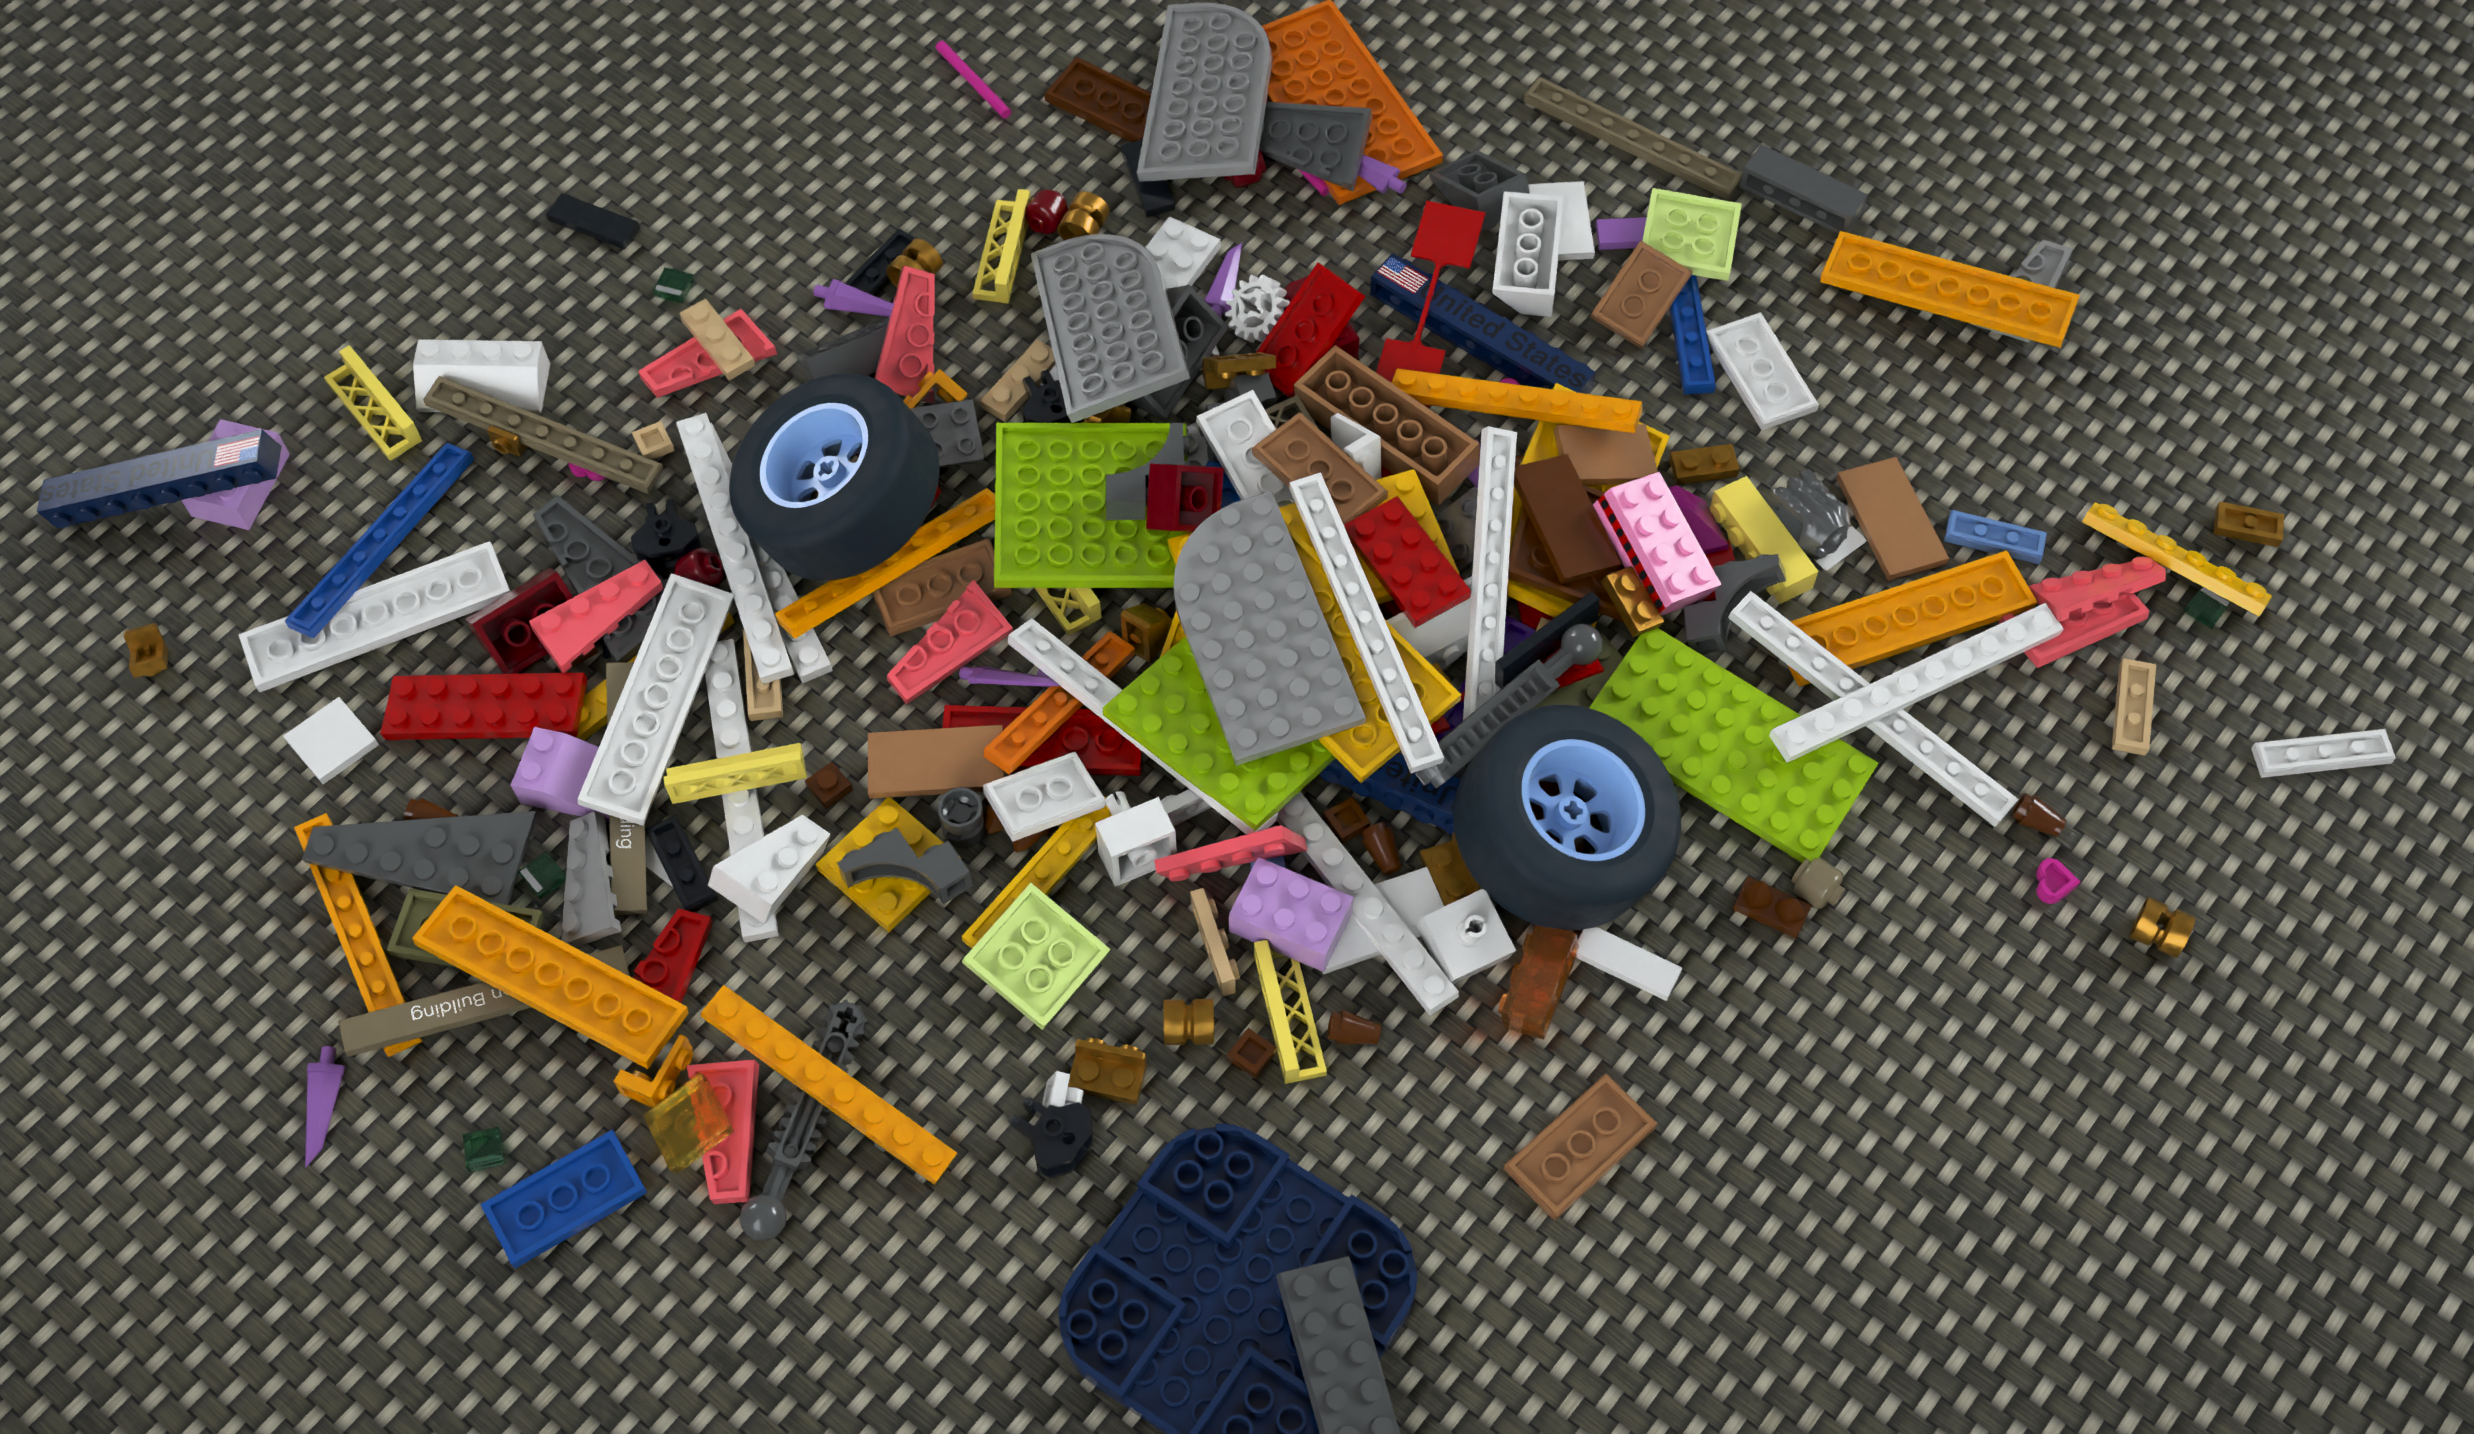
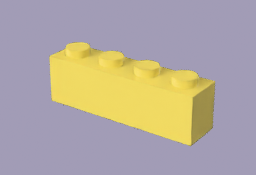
M1745 476L1715 490L1710 505V512L1716 522L1721 523L1730 542L1735 547L1738 546L1745 559H1754L1764 554L1779 555L1785 569L1786 581L1765 588L1770 595H1774L1778 602L1782 604L1813 589L1819 571L1749 478Z

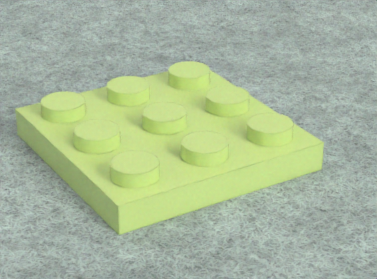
M1652 188L1642 241L1692 271V275L1728 281L1742 204Z
M1030 883L963 958L962 963L1043 1030L1111 949Z

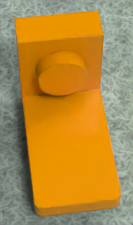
M938 369L935 374L929 371L918 384L921 390L914 398L908 395L903 401L910 409L916 408L934 386L938 389L936 394L945 403L964 401L968 393L941 369Z
M681 1034L678 1036L654 1080L640 1071H634L631 1074L620 1069L613 1081L620 1094L659 1110L663 1101H668L675 1089V1080L680 1071L687 1069L686 1065H689L692 1060L693 1048L688 1038Z

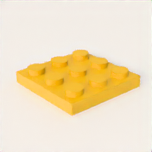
M891 797L886 798L816 863L817 870L888 932L901 922L932 891L911 880L896 877L874 878L848 888L841 877L837 862L841 861L848 852L855 849L859 850L870 844L880 833L890 832L895 828H898L918 858L923 856L928 848L944 843Z

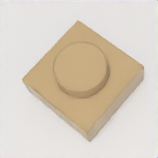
M661 421L632 432L636 445L643 457L653 460L675 451Z

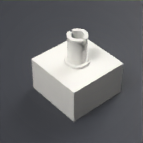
M1122 791L1116 792L1117 800H1115L1113 793L1105 799V804L1112 816L1095 823L1098 853L1115 887L1156 870L1155 859L1177 854L1176 831L1159 797L1133 808L1130 807L1126 795Z
M1484 889L1423 916L1416 924L1431 957L1452 984L1505 961L1516 952L1497 911Z

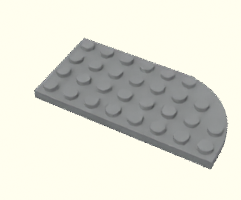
M1218 3L1168 5L1137 169L1139 181L1255 174L1272 68V52L1263 27L1248 13L1238 8Z
M1095 234L1068 239L1031 253L1066 412L1071 423L1190 379L1162 274L1156 260L1144 246L1122 236Z
M1269 491L1235 502L1212 514L1195 529L1182 548L1175 568L1174 599L1180 623L1236 766L1365 724L1366 717L1273 492Z

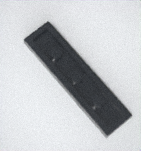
M1592 592L1588 593L1495 662V685L1502 689L1538 659L1542 662L1561 648L1562 636L1569 627L1575 624L1592 625L1598 621L1600 598Z

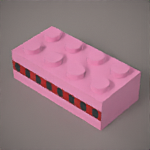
M1660 472L1612 487L1593 504L1625 568L1630 566L1634 568L1661 616L1702 601L1721 585Z

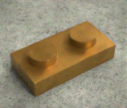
M1732 444L1670 452L1669 461L1676 485L1738 477L1740 469Z
M2219 501L2215 508L2213 534L2279 547L2283 541L2285 514Z
M1632 566L1606 575L1601 581L1632 637L1659 628L1664 623Z

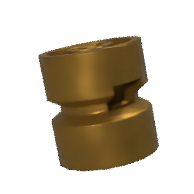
M1084 191L1077 193L1057 227L1060 237L1065 241L1080 236L1099 234V229L1102 228L1110 214L1107 203L1094 193Z
M917 238L903 250L902 255L897 256L887 266L886 273L889 280L897 288L903 266L936 275L943 267V260L933 246Z
M2147 897L2134 921L2129 938L2147 946L2155 943L2157 944L2158 951L2178 958L2192 932L2196 917L2178 909L2169 912L2167 904ZM2156 924L2163 925L2162 929L2159 926H2156Z
M1183 999L1164 1000V1045H1184L1187 1039H1191L1195 1045L1214 1044L1213 999H1194L1190 1005H1187Z

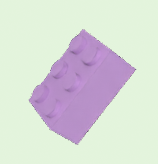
M220 419L208 441L260 430V428ZM264 430L282 446L277 472L278 478L290 453L277 432ZM276 479L181 501L191 517L250 530Z
M1258 857L1229 913V932L1251 942L1268 940L1270 950L1324 972L1350 920L1354 897Z

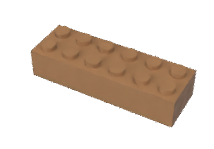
M1336 345L1294 384L1295 396L1298 395L1311 417L1330 431L1331 417L1339 413L1381 437V466L1394 475L1415 469L1426 497L1438 506L1480 464L1479 442Z

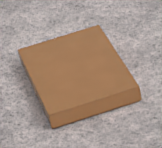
M1640 240L1591 313L1590 318L1640 349H1643L1691 277L1692 271Z
M1638 424L1635 433L1577 425H1557L1553 431L1559 456L1568 454L1584 485L1624 484L1658 472L1646 424Z

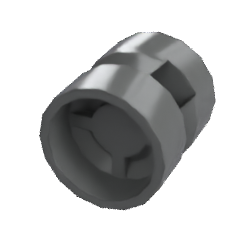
M959 787L947 791L940 798L938 814L945 839L954 847L959 848L972 847L979 843L985 835L986 827L981 799L977 793L971 789Z

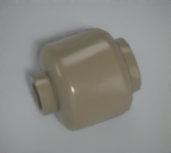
M1815 858L1812 861L1806 859L1797 869L1791 880L1795 884V895L1816 909H1821L1828 903L1835 906L1846 890L1841 886L1844 877L1843 873L1822 858Z

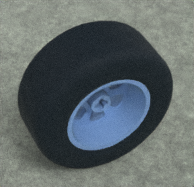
M844 373L822 376L803 383L781 396L750 427L739 445L732 464L729 484L730 503L742 529L775 562L788 572L805 579L817 581L845 579L880 565L899 551L915 534L926 518L935 498L939 480V456L935 442L927 428L890 387L877 379L860 374ZM860 453L857 462L851 463V456ZM817 490L819 493L818 497L809 501L812 492Z
M1575 705L1541 706L1528 710L1505 723L1496 731L1466 768L1457 788L1454 801L1453 820L1456 841L1467 868L1480 887L1495 902L1513 915L1532 924L1555 930L1571 931L1594 928L1618 918L1629 910L1664 876L1675 857L1681 834V812L1677 792L1665 765L1652 747L1640 735L1619 720L1602 712ZM1539 781L1557 783L1560 794L1550 797L1539 786ZM1573 791L1580 795L1586 802H1583L1580 798L1576 797ZM1529 801L1543 808V820H1536ZM1591 814L1597 815L1603 832L1591 826ZM1546 832H1551L1554 836L1558 837L1560 844L1553 840ZM1580 837L1585 838L1594 847L1595 853L1583 854L1576 852L1574 840Z

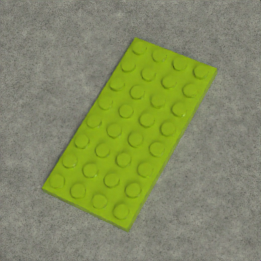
M1659 628L1643 633L1638 637L1589 707L1619 720L1640 735L1659 756L1674 784L1801 863L1806 859L1812 861L1820 857L1879 764L1841 739H1837L1787 763L1769 734L1772 729L1801 715Z

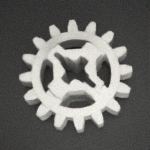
M1250 275L1249 283L1243 280L1239 281L1241 287L1239 291L1236 289L1231 290L1235 297L1233 300L1226 301V304L1231 306V310L1227 311L1225 316L1233 319L1229 322L1228 326L1236 330V336L1252 343L1255 340L1263 343L1266 335L1271 332L1283 314L1284 307H1287L1290 301L1283 298L1287 291L1280 287L1279 282L1265 275H1261L1259 278Z

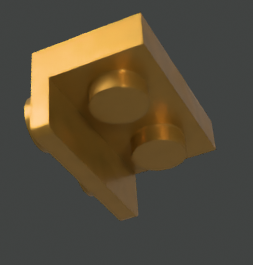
M1257 352L1203 358L1204 386L1206 389L1227 388L1230 385L1231 379L1235 378L1236 375H1264L1265 369L1276 368V356Z
M1453 832L1451 841L1420 851L1419 857L1424 867L1428 868L1444 906L1482 889L1473 878L1462 858L1455 832Z
M1097 1038L1077 1039L1075 1043L1076 1054L1068 1087L1081 1089L1085 1095L1137 1105L1147 1068L1146 1053L1131 1045H1121L1120 1047L1107 1045L1104 1041Z

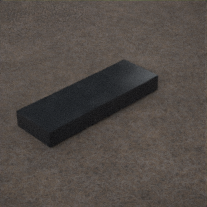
M1143 140L1120 145L1121 154L1146 217L1174 211L1175 203L1165 180L1139 181L1137 169Z
M563 193L559 195L546 213L547 219L550 222L624 250L640 229L638 221Z
M898 228L844 284L877 296L891 282L886 273L887 266L897 256L902 255L903 250L916 238Z
M673 815L646 828L645 831L684 910L695 912L718 901L714 889L708 886L709 879L677 815Z

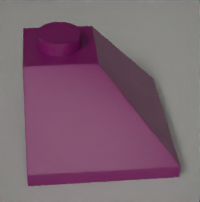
M1678 485L1668 487L1704 554L1728 549V543L1705 500Z

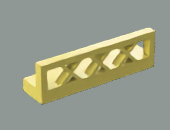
M1018 189L1015 202L996 200L972 293L973 299L1009 304L1028 228L1025 214L1026 206L1031 200L1030 190ZM1002 211L1012 212L1010 221L1005 223L1000 217ZM1006 232L1005 243L999 246L995 238ZM1000 255L999 267L993 269L988 263ZM993 279L995 280V291L982 290L984 284Z
M348 345L340 350L339 353L345 365L326 375L324 379L387 458L391 461L422 442L414 422L352 347ZM352 374L354 377L352 387L338 386L336 382ZM356 396H370L368 406L354 405ZM372 415L386 416L384 426L370 425ZM389 434L402 435L404 437V440L391 448L386 444Z
M1035 588L1068 636L1102 618L1100 601L1091 588H1065L1064 598L1050 596L1048 593L1049 588ZM1067 607L1080 609L1084 616L1069 623L1065 617Z
M801 743L666 768L667 776H664V785L672 804L805 779L807 774Z
M1268 940L1254 942V959L1285 1084L1326 1076L1327 1070L1300 963L1290 958L1292 967L1286 976H1283L1275 971L1273 959L1286 956L1270 950ZM1293 974L1295 976L1296 983L1290 980ZM1285 986L1299 993L1300 998L1293 1008L1283 1003L1281 992ZM1301 1006L1303 1008L1304 1014L1298 1011ZM1294 1017L1307 1024L1308 1030L1301 1040L1291 1035L1289 1024ZM1309 1038L1311 1040L1312 1047L1306 1044ZM1302 1049L1315 1057L1317 1067L1299 1070L1297 1056Z

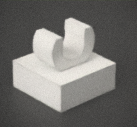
M1056 1071L1046 1082L1042 1105L1046 1108L1049 1105L1059 1108L1076 1102L1081 1103L1083 1090L1068 1087L1070 1074Z

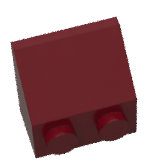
M1150 463L1146 529L1194 532L1203 521L1221 509L1223 468Z

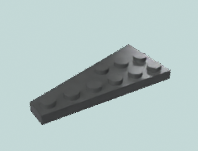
M1266 102L1259 150L1264 156L1354 192L1373 117L1371 108Z
M558 495L533 514L539 529L577 595L641 562ZM660 576L658 578L662 582L663 590L636 613L625 616L618 622L619 627L610 635L605 633L601 637L616 663H627L639 652L667 585V582Z
M536 811L317 826L312 829L302 860L308 864L446 895L457 885L485 901L508 905L538 815Z

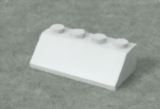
M1504 191L1492 293L1520 314L1552 317L1564 197Z
M418 340L413 362L417 411L440 412L425 406L423 399L438 376H441L532 413L541 414L550 362L542 341Z
M1472 576L1463 580L1470 590L1472 588ZM1471 598L1417 628H1414L1403 612L1386 621L1431 665L1437 662L1438 664L1443 662L1450 664L1456 661L1461 654L1468 651Z

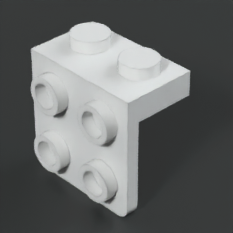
M1339 413L1331 417V440L1375 480L1381 479V437Z

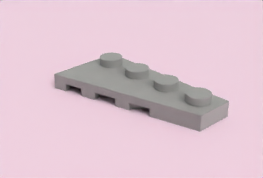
M2042 240L2021 263L2020 268L2014 274L2011 273L2010 276L2056 288L2073 249ZM1978 326V327H1981V328H1984V329H1987V330H1990V331H1994V332H1997V333H2000V334H2003V335H2006V336H2009V337H2012V338H2015V339H2018V340H2021V341H2024V342H2027V343L2030 342V340H2029V339H2026V338H2022V337H2018V336H2015V335H2011V334H2007V333H2004V332H2000V331H1996V330H1993V329H1989V328H1985V327H1982V326Z
M595 811L570 821L561 941L575 948L621 931L620 921L615 919L614 909L618 907L615 894L611 893L609 882L614 878L612 866L607 865L606 855L610 850L605 816Z

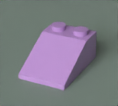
M534 727L511 783V787L520 804L581 817L595 811L605 816V822H609L608 814L577 805L579 794L599 747L566 733Z

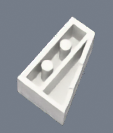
M801 815L714 865L708 886L765 924L821 857L830 833L804 815Z

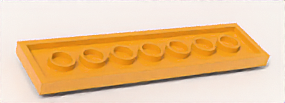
M1840 231L1820 279L1821 283L2058 348L2062 346L2080 297L2079 294Z
M2006 550L1790 622L1849 668L1855 669L1999 621L2002 616L2011 613L2014 616L2026 612L2027 609L2036 607L2037 600ZM1787 665L1798 687L1810 684L1807 679Z
M457 885L452 888L412 937L416 946L647 1069L689 1014L687 1006Z

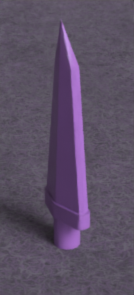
M1362 156L1358 175L1375 187L1377 191L1384 194L1391 188L1402 194L1407 186L1405 182L1397 178L1400 169L1368 156Z
M1242 243L1227 252L1211 288L1204 298V301L1220 318L1222 314L1231 310V306L1226 304V301L1234 299L1231 290L1236 288Z
M835 279L832 280L829 287L817 284L813 291L814 296L825 299L824 308L829 310L834 309L890 317L893 303Z
M990 666L976 668L961 667L959 671L960 679L968 680L970 684L1060 686L1049 677L997 669Z
M331 1046L321 1048L319 1063H308L305 1168L323 1148L342 1076H344L345 1066L334 1064L336 1048Z

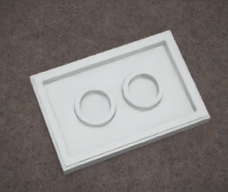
M1584 181L1528 184L1530 194L1564 197L1558 261L1594 259L1595 251Z
M1075 751L983 785L984 795L1012 842L1105 807L1106 801Z

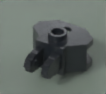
M1048 369L1040 373L1043 384L1040 387H1036L1030 376L1023 378V386L1030 398L1023 408V423H1071L1066 412L1059 380L1054 381ZM1084 419L1076 421L1074 423H1082Z
M674 499L666 500L667 514L658 515L657 507L653 502L647 503L648 517H645V524L631 536L632 548L636 552L637 559L641 562L646 560L655 572L675 569L676 562L682 556L694 549L702 548L695 524L678 517ZM676 555L671 561L665 560V556L671 557Z
M1026 1098L1022 1105L1026 1111L1039 1118V1120L1033 1126L1022 1117L1013 1115L1008 1122L1014 1129L1030 1139L1031 1146L1035 1148V1161L1038 1172L1048 1179L1072 1173L1093 1145L1090 1109L1079 1102L1059 1108L1049 1105L1046 1108L1034 1099Z

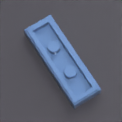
M1951 510L1944 542L1993 554L2007 550L2011 558L2040 564L2047 532Z

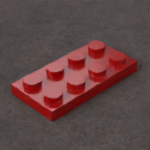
M1317 262L1257 351L1276 356V368L1265 369V373H1268L1271 383L1290 398L1295 396L1294 384L1329 351L1366 297L1319 262Z
M1398 496L1344 524L1354 549L1414 628L1471 598L1470 588Z

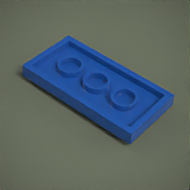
M612 1129L480 1205L511 1265L515 1269L645 1195L647 1191Z

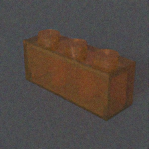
M1535 925L1532 934L1528 933L1522 946V953L1524 955L1521 963H1516L1512 969L1510 977L1512 986L1508 994L1504 993L1499 1003L1498 1013L1502 1015L1505 1029L1545 1040L1577 957L1579 946L1576 933L1559 928Z

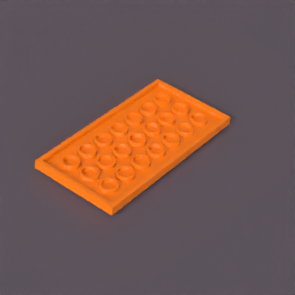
M1326 0L1262 26L1267 34L1272 52V68L1267 94L1268 102L1371 108L1373 117L1363 155L1400 169V173L1397 176L1400 180L1442 163L1443 154L1332 0ZM1359 175L1357 176L1354 192L1324 180L1329 187V192L1338 205L1376 190L1375 187Z

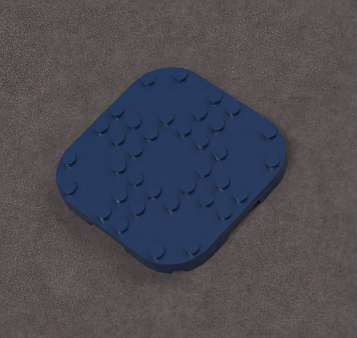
M1215 1124L1216 1127L1196 1131L1195 1128L1190 1129L1175 1137L1161 1150L1137 1183L1138 1189L1099 1243L1093 1244L1067 1281L1059 1306L1060 1332L1066 1353L1073 1366L1087 1381L1164 1434H1320L1276 1275L1281 1272L1349 1256L1380 1361L1405 1323L1413 1305L1417 1285V1270L1412 1255V1248L1403 1232L1388 1217L1351 1194L1350 1197H1347L1291 1161L1290 1154L1253 1131L1229 1124Z

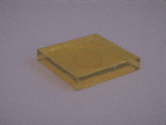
M698 1073L643 1115L669 1170L675 1174L681 1172L734 1132L707 1077L702 1073Z

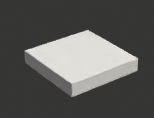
M340 697L283 735L286 742L323 785L379 745L373 735Z

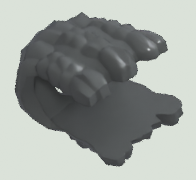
M1807 469L1800 472V478H1790L1787 481V488L1778 487L1772 491L1773 497L1781 505H1777L1778 510L1772 507L1771 509L1807 557L1818 560L1825 558L1828 554L1835 553L1844 539L1847 538L1848 529L1851 527V512L1844 503L1838 501L1835 495L1830 493L1828 487L1824 486L1821 480L1817 479L1814 472Z

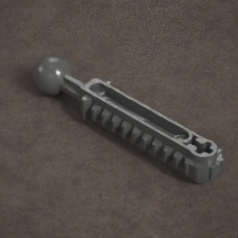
M1575 624L1569 627L1562 636L1561 649L1543 664L1539 659L1532 663L1439 740L1438 744L1444 756L1443 763L1415 773L1425 786L1431 782L1435 788L1441 786L1470 762L1505 723L1533 709L1560 685L1556 679L1572 665H1589L1595 662L1602 652L1603 645L1599 631L1586 624Z
M843 1000L841 1003L829 1006L828 1013L824 1015L822 1021L825 1028H819L816 1035L821 1041H813L811 1048L847 1073L848 1068L844 1064L852 1063L854 1056L849 1051L857 1050L859 1043L856 1039L862 1038L867 1018L864 1017L861 1005H855L848 1002V1000ZM843 1018H847L850 1021L843 1035L838 1032ZM796 1085L795 1087L800 1092H792L789 1099L795 1105H786L784 1113L789 1118H781L778 1125L784 1131H774L772 1139L777 1143L770 1142L766 1151L773 1159L763 1191L761 1195L754 1196L746 1201L740 1212L741 1228L746 1235L754 1240H771L784 1229L787 1220L786 1210L782 1205L784 1195L792 1176L795 1177L797 1170L808 1169L811 1158L807 1154H814L816 1146L811 1141H819L822 1135L816 1128H825L827 1120L822 1115H830L831 1113L830 1109Z

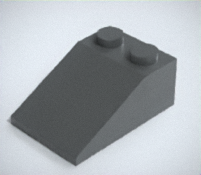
M1478 150L1429 173V178L1453 206L1486 212L1482 230L1494 228L1501 221L1504 191L1530 194L1525 173Z

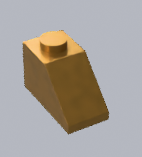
M1142 603L1126 608L1120 614L1122 639L1135 647V655L1151 663L1164 646L1172 621L1164 610Z

